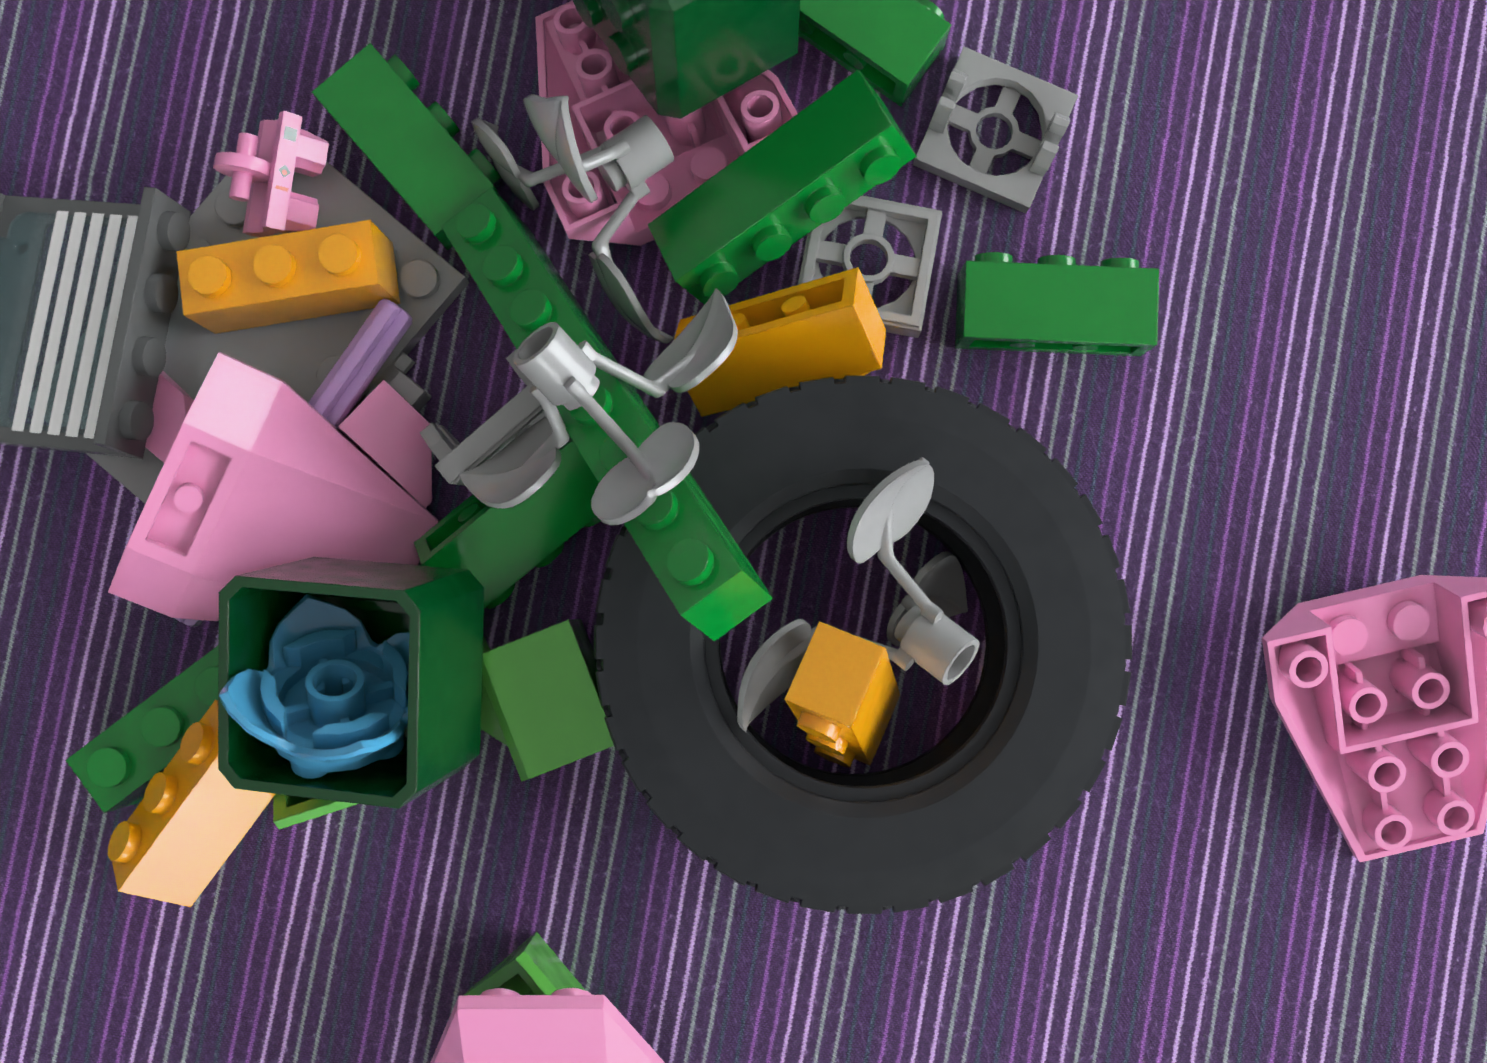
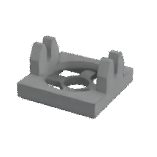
M963 47L937 104L927 132L917 152V157L914 159L913 166L1026 214L1043 176L1048 171L1059 149L1058 144L1069 126V116L1078 95L967 47ZM990 85L1003 87L995 107L985 108L979 113L956 104L963 96L976 88ZM1020 95L1029 99L1039 115L1042 130L1041 140L1019 131L1018 122L1013 116V111ZM988 117H997L1005 121L1011 132L1009 143L998 149L987 148L981 144L976 132L980 121ZM948 125L968 133L970 145L975 151L969 166L959 159L952 148ZM1010 151L1031 160L1014 173L999 176L987 174L992 160L1001 158Z
M860 196L846 206L838 217L827 223H822L807 234L798 285L823 278L819 262L842 266L844 271L853 269L850 262L851 252L862 244L875 245L884 252L886 267L875 275L862 274L871 297L873 286L882 283L888 276L909 279V282H911L909 288L896 301L877 308L886 332L919 338L923 325L942 211ZM855 219H865L863 234L853 237L847 245L824 241L839 225ZM885 223L893 226L908 240L915 258L894 254L890 243L883 238Z
M516 350L506 359L527 386L463 442L459 443L443 425L440 424L437 427L433 422L420 432L430 450L439 459L435 467L449 484L465 486L460 478V472H465L487 462L517 436L546 417L541 403L529 392L534 384L513 363V356Z

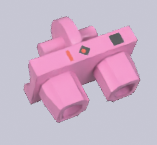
M282 111L279 113L277 120L260 121L258 136L249 133H239L236 153L218 152L215 154L213 168L223 175L232 177L229 198L247 202L243 234L261 238L277 233H291L316 228L319 212L318 200L291 192L294 172L310 177L322 174L326 165L329 143L301 129L302 116Z

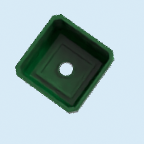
M573 0L581 19L589 28L595 30L607 46L620 71L625 75L628 74L656 113L662 116L681 119L798 53L800 0Z
M322 557L307 558L234 576L219 592L218 770L234 789L400 809L464 769L480 754L484 587L469 569ZM306 594L347 609L362 621L369 636L377 644H382L397 633H409L408 726L404 732V747L399 754L392 758L379 759L356 770L330 772L314 779L302 778L296 775L291 768L289 760L280 756L274 747L247 733L227 713L220 701L219 694L230 678L247 669L264 672V669H267L269 665V641L277 624Z

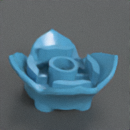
M306 594L277 624L269 641V665L267 669H264V672L247 669L230 678L219 694L220 701L227 713L247 733L274 747L280 756L290 761L293 772L302 778L314 779L330 772L356 770L379 759L392 758L402 751L405 744L404 732L408 726L409 633H397L382 644H377L369 636L362 621L347 609Z

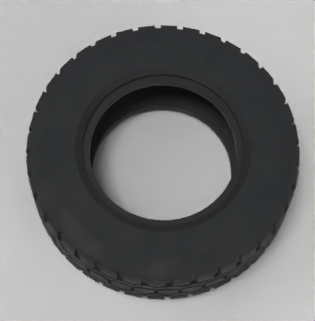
M844 376V379L827 377L799 382V386L790 388L784 386L755 397V401L748 402L747 404L742 403L715 418L714 423L706 428L702 427L695 433L699 442V454L694 467L690 471L748 560L764 541L790 523L822 511L840 508H859L869 493L891 473L921 457L929 461V465L934 471L933 492L926 510L916 525L928 531L956 556L969 576L983 613L986 647L981 678L966 712L944 739L916 759L883 771L865 774H844L816 769L784 755L765 741L750 724L746 732L739 727L737 722L738 706L728 687L723 670L720 638L714 642L680 616L625 525L621 528L619 535H616L605 565L607 568L604 579H601L596 612H598L596 618L597 625H594V659H596L597 667L595 674L600 704L604 708L606 715L604 719L615 750L619 751V755L623 759L621 763L636 790L642 793L647 800L646 804L662 824L678 835L677 839L702 861L706 859L714 864L713 869L743 886L747 884L755 887V892L785 903H789V901L800 902V907L832 913H835L836 909H846L847 914H882V910L891 908L896 913L929 907L928 902L936 899L943 903L973 892L972 886L980 882L986 886L1015 869L1012 863L1016 862L1020 857L1026 861L1051 840L1048 833L1053 830L1054 826L1061 829L1082 804L1078 798L1081 796L1083 789L1087 792L1091 791L1106 764L1105 761L1101 760L1104 750L1112 751L1123 719L1117 716L1119 705L1126 706L1131 672L1125 671L1126 659H1132V625H1125L1124 614L1130 613L1124 579L1117 580L1115 569L1121 566L1109 535L1102 536L1098 526L1103 524L1087 495L1083 494L1080 496L1077 489L1074 488L1078 483L1058 459L1053 458L1050 460L1047 454L1044 453L1047 448L1021 427L1016 430L1009 424L1010 419L982 403L976 406L968 402L969 397L938 386L935 389L925 387L926 383L895 377H891L889 381L880 379V376Z

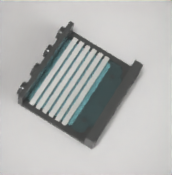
M144 187L141 204L8 196L0 193V444L143 459L146 440L151 434L154 425L152 409L158 378L166 363L165 343L171 312L175 309L178 301L177 281L179 271L176 251L184 250L190 240L189 220L191 212L154 187Z

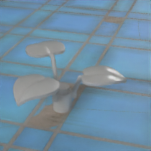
M530 94L523 99L528 116L542 143L558 162L539 171L532 172L516 164L511 152L498 136V125L480 118L471 121L480 143L490 155L502 180L533 211L540 207L530 187L563 174L567 175L575 188L590 203L596 201L598 197L586 172L596 167L613 191L616 192L624 186L629 190V193L592 242L593 252L588 254L604 292L615 309L627 322L647 337L658 342L667 344L674 340V337L652 325L626 278L613 263L609 250V241L637 201L650 193L645 180L674 161L673 152L657 125L647 115H644L602 143L601 146L580 154L569 112V97L556 96L546 98Z
M715 288L702 309L675 340L654 360L643 376L597 353L586 340L577 345L556 322H550L539 327L518 347L513 356V363L534 384L529 392L541 403L546 417L517 436L487 462L465 472H460L459 475L464 485L479 501L493 508L505 509L513 507L529 498L555 473L561 462L559 449L570 439L557 406L564 405L567 410H574L582 406L627 456V458L615 465L596 487L591 499L593 513L607 525H619L639 516L653 504L657 496L671 490L689 474L698 458L699 442L696 435L686 425L679 422H668L657 428L637 447L592 397L600 384L599 379L595 376L596 367L655 398L663 396L669 388L676 393L690 390L713 373L735 347L738 329L725 297Z
M921 457L891 473L864 499L856 511L848 531L847 551L850 558L859 564L867 561L877 553L883 565L908 594L893 612L887 626L888 641L895 646H900V648L896 649L871 640L868 641L885 647L889 660L896 663L903 670L907 671L914 663H917L942 684L949 685L957 680L969 667L980 645L978 639L948 618L968 612L965 580L961 565L956 556L950 552H941L925 564L915 578L912 579L897 561L893 552V542L901 539L914 527L926 510L932 496L934 471L929 465V461ZM794 620L774 633L756 651L745 670L739 690L737 722L744 732L747 731L748 725L770 703L791 686L817 626L811 629L810 624L805 620Z

